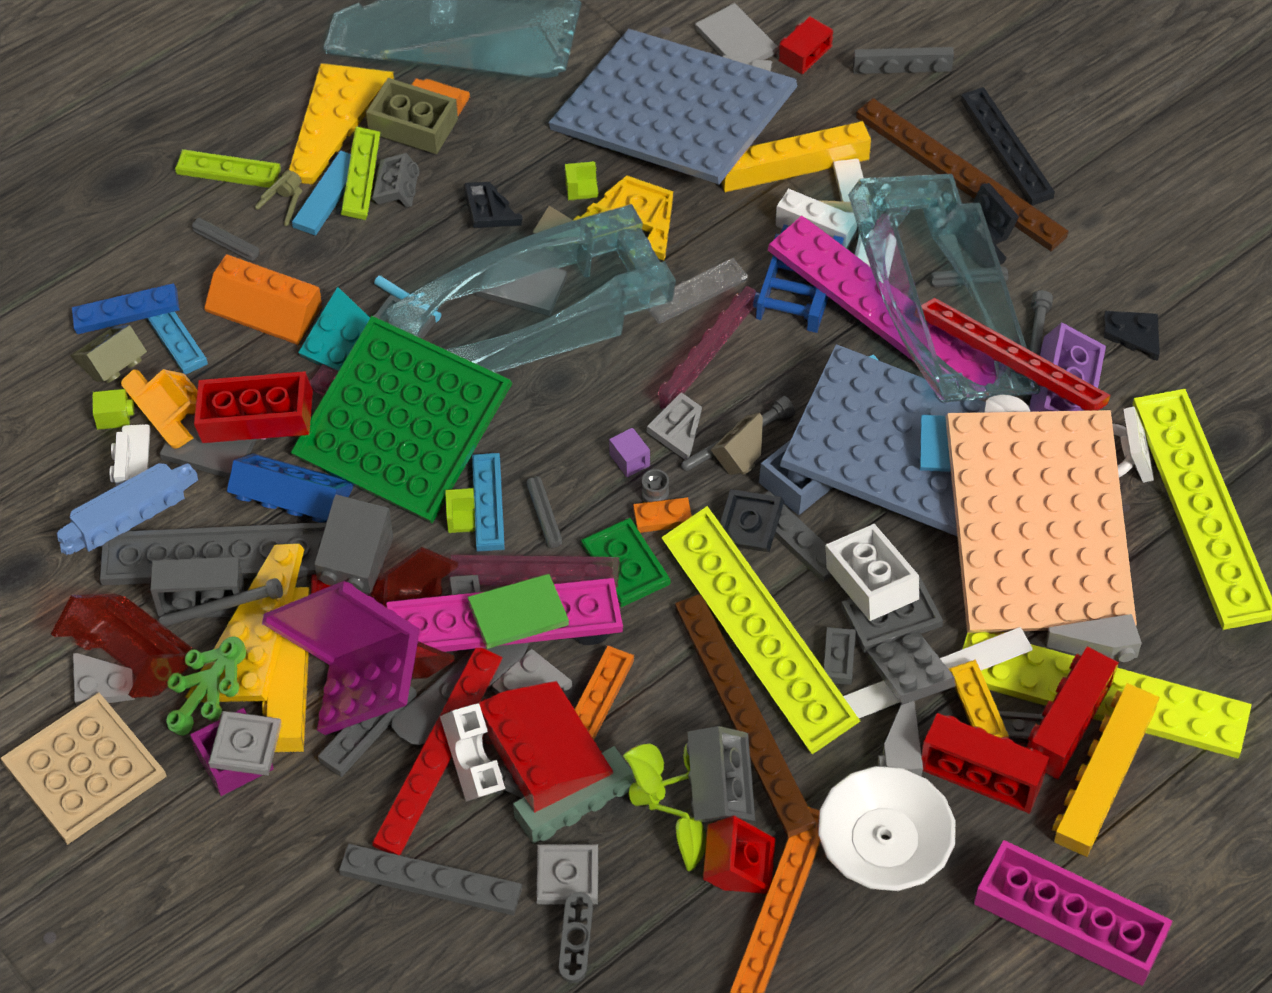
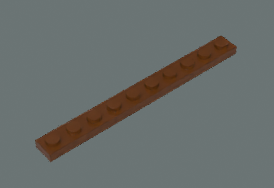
M872 98L857 111L856 118L863 121L868 127L973 199H975L982 184L990 183L1019 216L1014 227L1049 251L1054 250L1067 238V229L876 99Z
M701 594L675 603L676 611L734 729L748 733L750 762L787 837L790 838L815 828V820Z

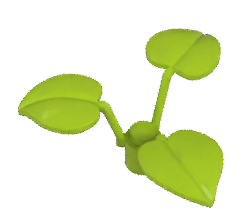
M652 744L638 745L623 755L631 766L637 781L630 785V800L635 806L649 805L650 810L657 809L682 817L677 821L676 835L687 871H692L702 859L706 850L707 837L702 822L694 821V817L690 818L686 812L658 804L665 797L664 786L689 779L690 757L687 752V744L684 748L683 757L688 772L663 781L661 773L664 769V761L659 749Z

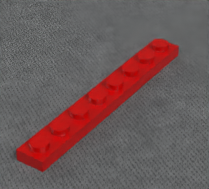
M936 298L929 300L918 308L917 316L926 320L929 324L937 326L946 331L950 336L969 344L973 349L987 354L993 360L1012 368L1016 373L1035 381L1039 386L1045 387L1056 393L1059 397L1078 405L1084 411H1098L1109 402L1110 395Z
M482 647L475 648L440 716L453 710L480 703L503 657ZM440 716L373 841L372 846L383 852L401 856L452 758Z

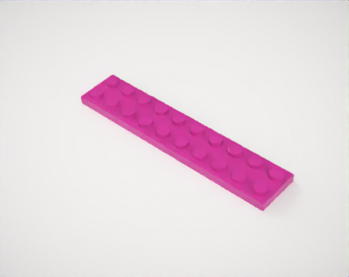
M801 215L769 244L768 251L948 388L981 400L1005 376L1007 369L990 356L973 349L969 344L950 336L946 331L929 324L926 320L917 316L918 308L921 304Z

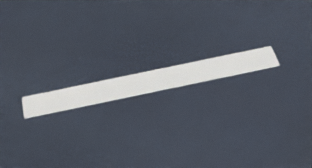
M1019 627L940 659L948 669L976 659L980 670H983L1033 649L1022 628ZM885 681L843 696L858 718L899 703V700Z

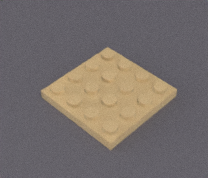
M97 693L1 757L3 765L67 845L167 777L164 769L100 693Z

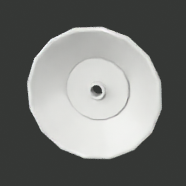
M875 766L851 773L830 790L820 809L818 835L827 858L846 878L870 889L900 891L925 883L944 868L955 846V818L946 797L926 778L903 768ZM888 835L890 839L884 840L880 836Z

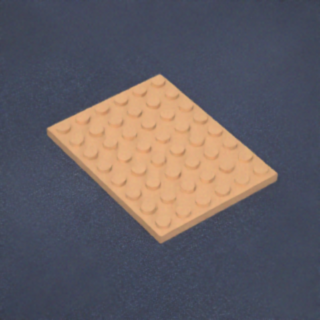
M1111 410L948 413L945 418L967 633L1009 632L1019 627L1023 631H1048L1049 627L1132 614L1135 625H1137Z

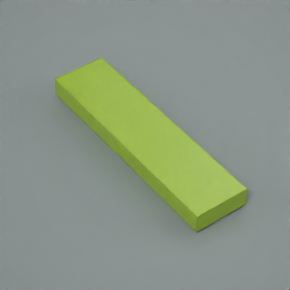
M355 127L341 215L363 220L367 218L380 139L379 131Z
M182 150L175 170L176 174L270 188L277 182L281 167L278 163Z

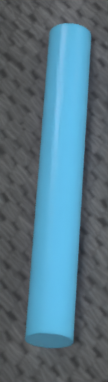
M382 276L376 278L375 285L434 315L436 322L440 320L441 313Z

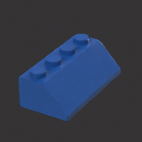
M253 453L233 460L227 492L236 494L235 498L242 501L257 500L261 502L263 507L276 509L278 506L287 509L286 512L295 516L306 514L313 516V521L323 523L328 520L335 495L349 497L354 486L352 483L332 475Z

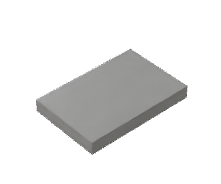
M735 3L695 23V30L722 57L727 55L765 60L778 53V46Z

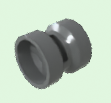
M652 469L643 475L642 499L644 503L669 499V477L664 471Z

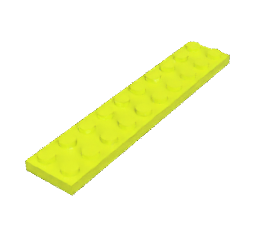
M1186 389L1134 398L1132 405L1135 407L1144 428L1147 443L1222 630L1271 621L1272 596Z
M708 506L661 537L811 754H814L860 722L858 716Z
M988 632L967 633L963 649L998 635ZM1030 644L1033 649L1032 651L981 670L989 690L1046 706L1049 700L1054 701L1057 694L1056 689L1063 677L1067 678L1071 670L1069 667L1075 656ZM1117 668L1113 684L1093 719L1103 721L1105 715L1111 717L1115 709L1111 707L1113 698L1117 690L1123 692L1126 683L1160 697L1157 709L1145 733L1239 759L1252 704Z

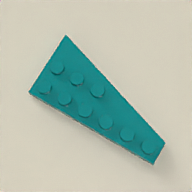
M337 287L299 350V355L304 359L338 373L370 317Z

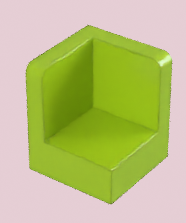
M595 162L565 164L568 200L598 197Z
M473 488L446 490L448 533L475 531Z

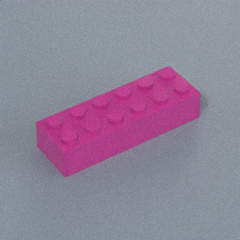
M1003 840L978 887L974 903L1141 986L1144 985L1173 922L1156 912Z

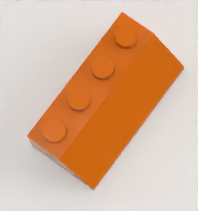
M226 254L213 273L204 309L205 312L298 345L321 310L322 301L320 288Z

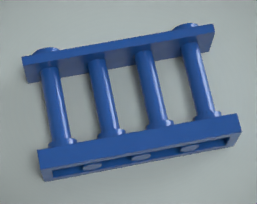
M783 224L781 233L785 231L789 227V225ZM776 233L774 240H775L780 234H777V233ZM834 235L833 239L843 246L844 237ZM773 255L761 292H756L753 308H757L756 319H762L765 308L804 316V319L808 320L807 331L817 333L829 297L814 285L810 286L776 278L779 268L790 271L794 270ZM772 288L810 296L813 302L804 306L769 298Z

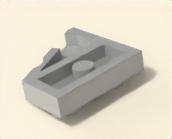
M681 392L647 426L646 432L686 460L691 455L702 407Z
M530 649L492 685V691L497 695L503 691L557 681L559 686L565 691L572 687V680L533 649Z
M79 653L73 654L74 690L77 707L97 693H100L108 703L135 700L134 674L132 669Z

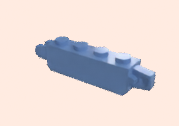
M158 463L72 510L70 514L71 523L64 526L63 529L60 528L57 532L58 542H61V553L70 555L83 548H86L89 552L98 546H102L114 537L127 532L141 522L152 518L168 507L176 505L179 501L185 499L183 491L198 481L196 471L188 463L172 470L167 464Z

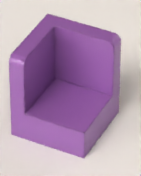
M633 428L609 439L610 456L626 477L650 466V449Z

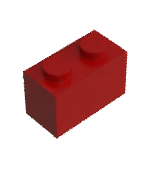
M809 16L803 23H799L788 37H784L778 47L779 61L803 75L832 47L833 29Z

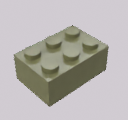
M387 78L366 112L368 129L379 131L381 137L434 154L439 152L458 120L455 98L391 78Z

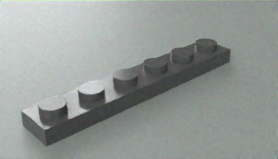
M348 844L339 870L341 876L513 916L515 915L522 892L521 883Z

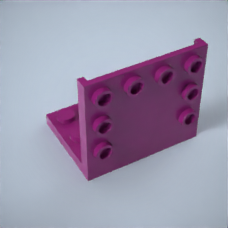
M342 581L264 614L263 625L329 664L317 731L327 735L407 706L420 629L397 615L395 611L378 603L373 597L367 596L351 583Z

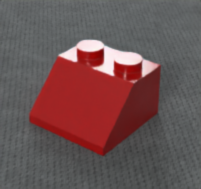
M734 815L709 824L703 879L726 891L768 894L772 883L775 838Z

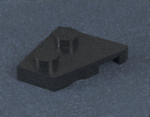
M491 182L465 183L464 193L473 228L522 225V215L520 213L515 214L509 208V201L497 192V189Z
M1120 311L1104 312L1105 339L1114 343H1120L1125 348L1134 352L1136 349H1140L1149 353L1150 359L1158 361L1160 355L1158 314Z

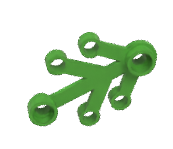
M235 636L228 637L221 643L219 648L203 653L197 650L189 651L185 657V663L191 668L200 669L204 664L215 662L211 669L187 676L174 673L169 677L168 687L177 693L198 685L182 708L172 711L168 715L167 725L172 732L180 736L190 732L194 724L191 714L206 694L207 702L202 706L201 714L208 720L215 721L222 712L219 705V691L227 697H233L238 693L237 664L241 663L246 656V647L241 639ZM225 670V678L220 682V675Z

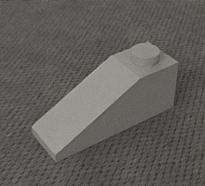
M1132 614L1049 627L1045 641L1046 647L1080 655L1083 654L1088 646L1120 662H1128L1137 658L1142 644Z
M912 701L904 705L901 704L884 743L883 755H878V766L903 768L922 776L923 765L915 703Z

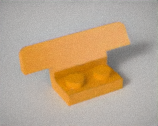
M133 369L122 379V387L170 447L177 449L194 439L180 422L187 414H195L198 391L185 374L163 369L148 382L139 370Z

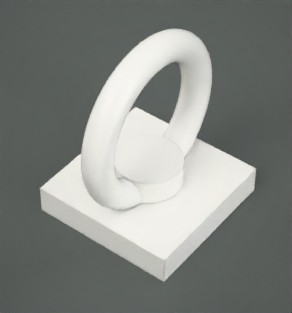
M1135 407L1124 409L1126 427L1112 424L1113 434L1121 437L1125 456L1124 461L1117 466L1119 477L1123 476L1135 464L1143 483L1153 481L1149 448L1144 428Z

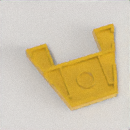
M626 176L608 190L602 200L597 204H591L585 214L581 217H575L573 221L594 234L604 217L650 232L643 245V253L664 260L673 204V191Z

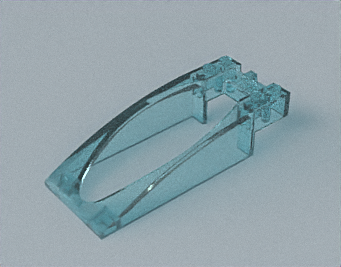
M953 174L859 179L848 196L875 281L904 345L942 403L988 399L997 395L1022 396L1038 394L1041 390L1035 381L1016 373L1012 368L994 360L996 370L995 382L983 386L967 379L962 373L955 371L936 355L897 227L908 215L910 209L923 208L931 237L959 274L979 309L984 325L1027 349L980 203L962 204Z
M630 204L549 228L480 256L398 301L386 309V316L391 325L418 337L424 324L447 300L510 283L550 268L558 269L577 263L584 277H590L592 257L616 250L628 272L614 276L579 302L546 320L523 329L484 341L445 349L496 373L622 335L624 315L673 301L676 280L666 262L659 261L651 247L650 241L642 231L643 222L633 205Z

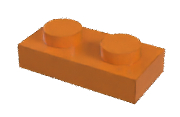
M688 497L633 504L636 527L640 533L674 529L692 517Z

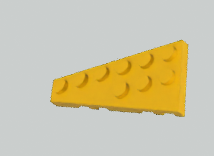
M330 64L320 65L289 170L300 176L302 183L313 185L329 165V159L332 155L342 148V142L347 136L350 137L355 127H358L364 119L367 110L387 78L394 79L393 72Z
M300 544L274 545L248 589L252 590L265 586L268 580L277 578L283 588L282 597L271 599L269 596L239 605L214 649L219 648L225 639L232 636L241 639L246 647L245 658L241 663L237 664L239 691L233 697H227L219 691V702L267 701L283 636L263 625V616L269 611L291 603L304 553V548ZM215 662L206 663L201 671L211 669ZM225 670L220 675V682L225 678ZM198 685L190 688L188 694L186 695L187 699L191 696V694L194 692ZM207 694L201 702H207Z

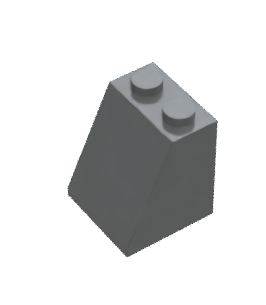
M335 495L314 564L317 580L327 585L346 581L358 590L371 594L394 539L389 508Z

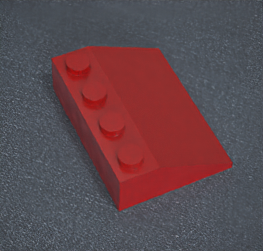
M557 681L503 691L479 703L488 731L486 734L534 813L613 774L612 768Z

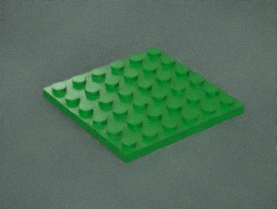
M371 316L311 417L310 434L300 436L291 454L322 471L348 481L355 487L433 523L446 501V490L453 489L512 386V382L506 377Z

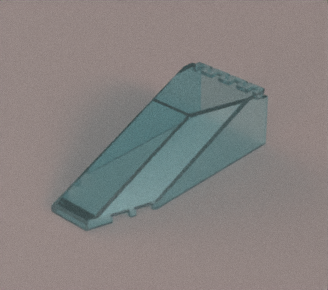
M378 0L365 7L357 3L334 13L323 49L327 54L488 73L550 78L558 76L559 72L566 71L582 3L579 0Z

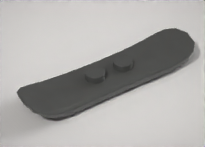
M528 643L502 645L487 649L503 657L487 690L524 656ZM470 649L442 677L394 716L392 728L402 739L414 745L420 746L425 744L475 649Z

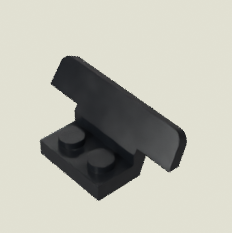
M990 183L981 185L972 204L962 206L949 190L934 201L936 212L985 268L997 267L1006 261L1007 257L996 245L1008 239L1019 216Z

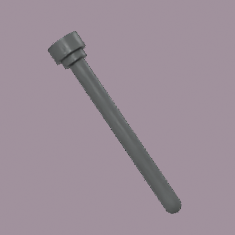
M1043 290L1034 292L1031 301L1035 316L1030 351L1039 356L1045 315L1052 308L1053 295ZM1025 377L1023 398L1026 401L1031 400L1035 382L1028 377Z
M786 396L776 400L771 410L762 415V427L776 419L787 420L795 415V408ZM720 440L684 460L681 464L682 469L689 471L713 457L714 454L711 449Z

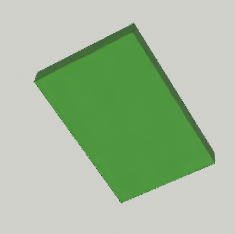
M550 574L468 597V604L486 649L569 625V619Z

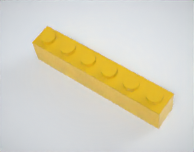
M863 121L750 146L722 180L721 185L724 192L830 169L833 168L834 161L859 159V162L869 160L871 138Z
M309 587L295 588L291 602L310 595ZM282 637L267 701L262 703L263 716L281 719L282 725L275 752H304L309 652Z
M1126 683L1123 692L1117 690L1111 703V707L1115 709L1111 717L1105 715L1099 729L1103 734L1099 741L1093 740L1089 749L1088 756L1091 757L1088 766L1082 764L1076 780L1080 783L1076 791L1070 789L1064 805L1068 808L1064 816L1058 814L1052 828L1056 832L1054 843L1088 857L1157 709L1159 696Z

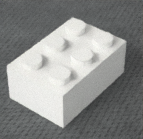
M875 524L826 544L827 570L869 621L919 600V575Z

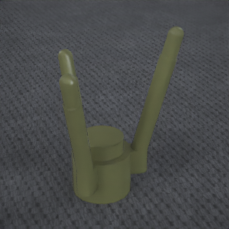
M286 170L279 180L261 195V200L255 205V209H260L276 192L284 197L293 195L284 221V225L288 226L298 197L303 192L299 188L302 183L300 176L291 170Z

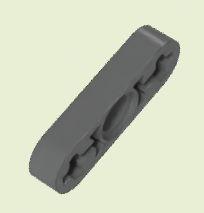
M583 892L571 894L565 903L559 971L561 977L569 983L580 982L587 973L593 903L591 898ZM577 900H582L583 905L588 907V909H583L581 912V922L587 921V925L580 922L568 924L569 920L575 921V909L570 907L571 905H576ZM574 929L581 930L585 934L584 942L577 946L570 944L567 940L569 932ZM565 950L577 953V966L582 967V969L576 970L575 975H569V970L564 969L565 966L571 964V953L565 954ZM584 951V955L578 954L579 952Z

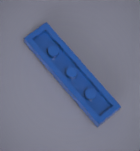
M173 283L72 307L74 330L78 335L179 311L177 288Z

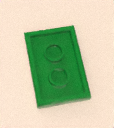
M631 518L581 540L583 549L603 579L614 578L620 607H624L671 585V579Z

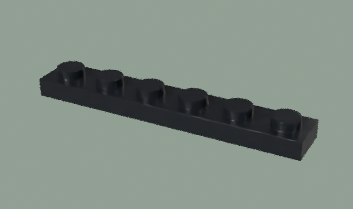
M982 87L962 94V104L1029 204L1033 206L1053 199L1055 191L986 89Z

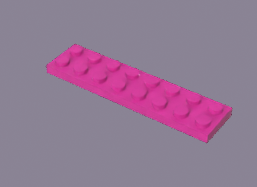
M614 578L554 584L569 619V625L503 645L622 632L623 624ZM483 592L387 602L388 609L395 611L397 615L420 629L416 655L486 647L468 604L469 596Z

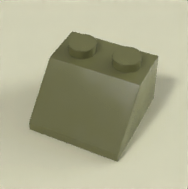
M122 325L112 326L73 353L71 357L96 382L106 381L109 383L121 375L119 371L126 366L131 368L141 362L140 356L147 351L131 326Z

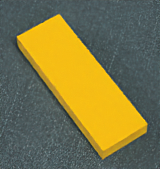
M976 659L949 668V671L955 677V689L971 726L981 727L987 733L1000 738H1009Z

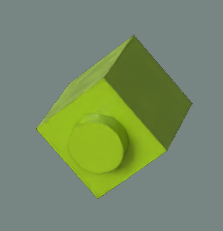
M125 389L93 392V416L97 430L130 425V416L134 415L133 399H128Z

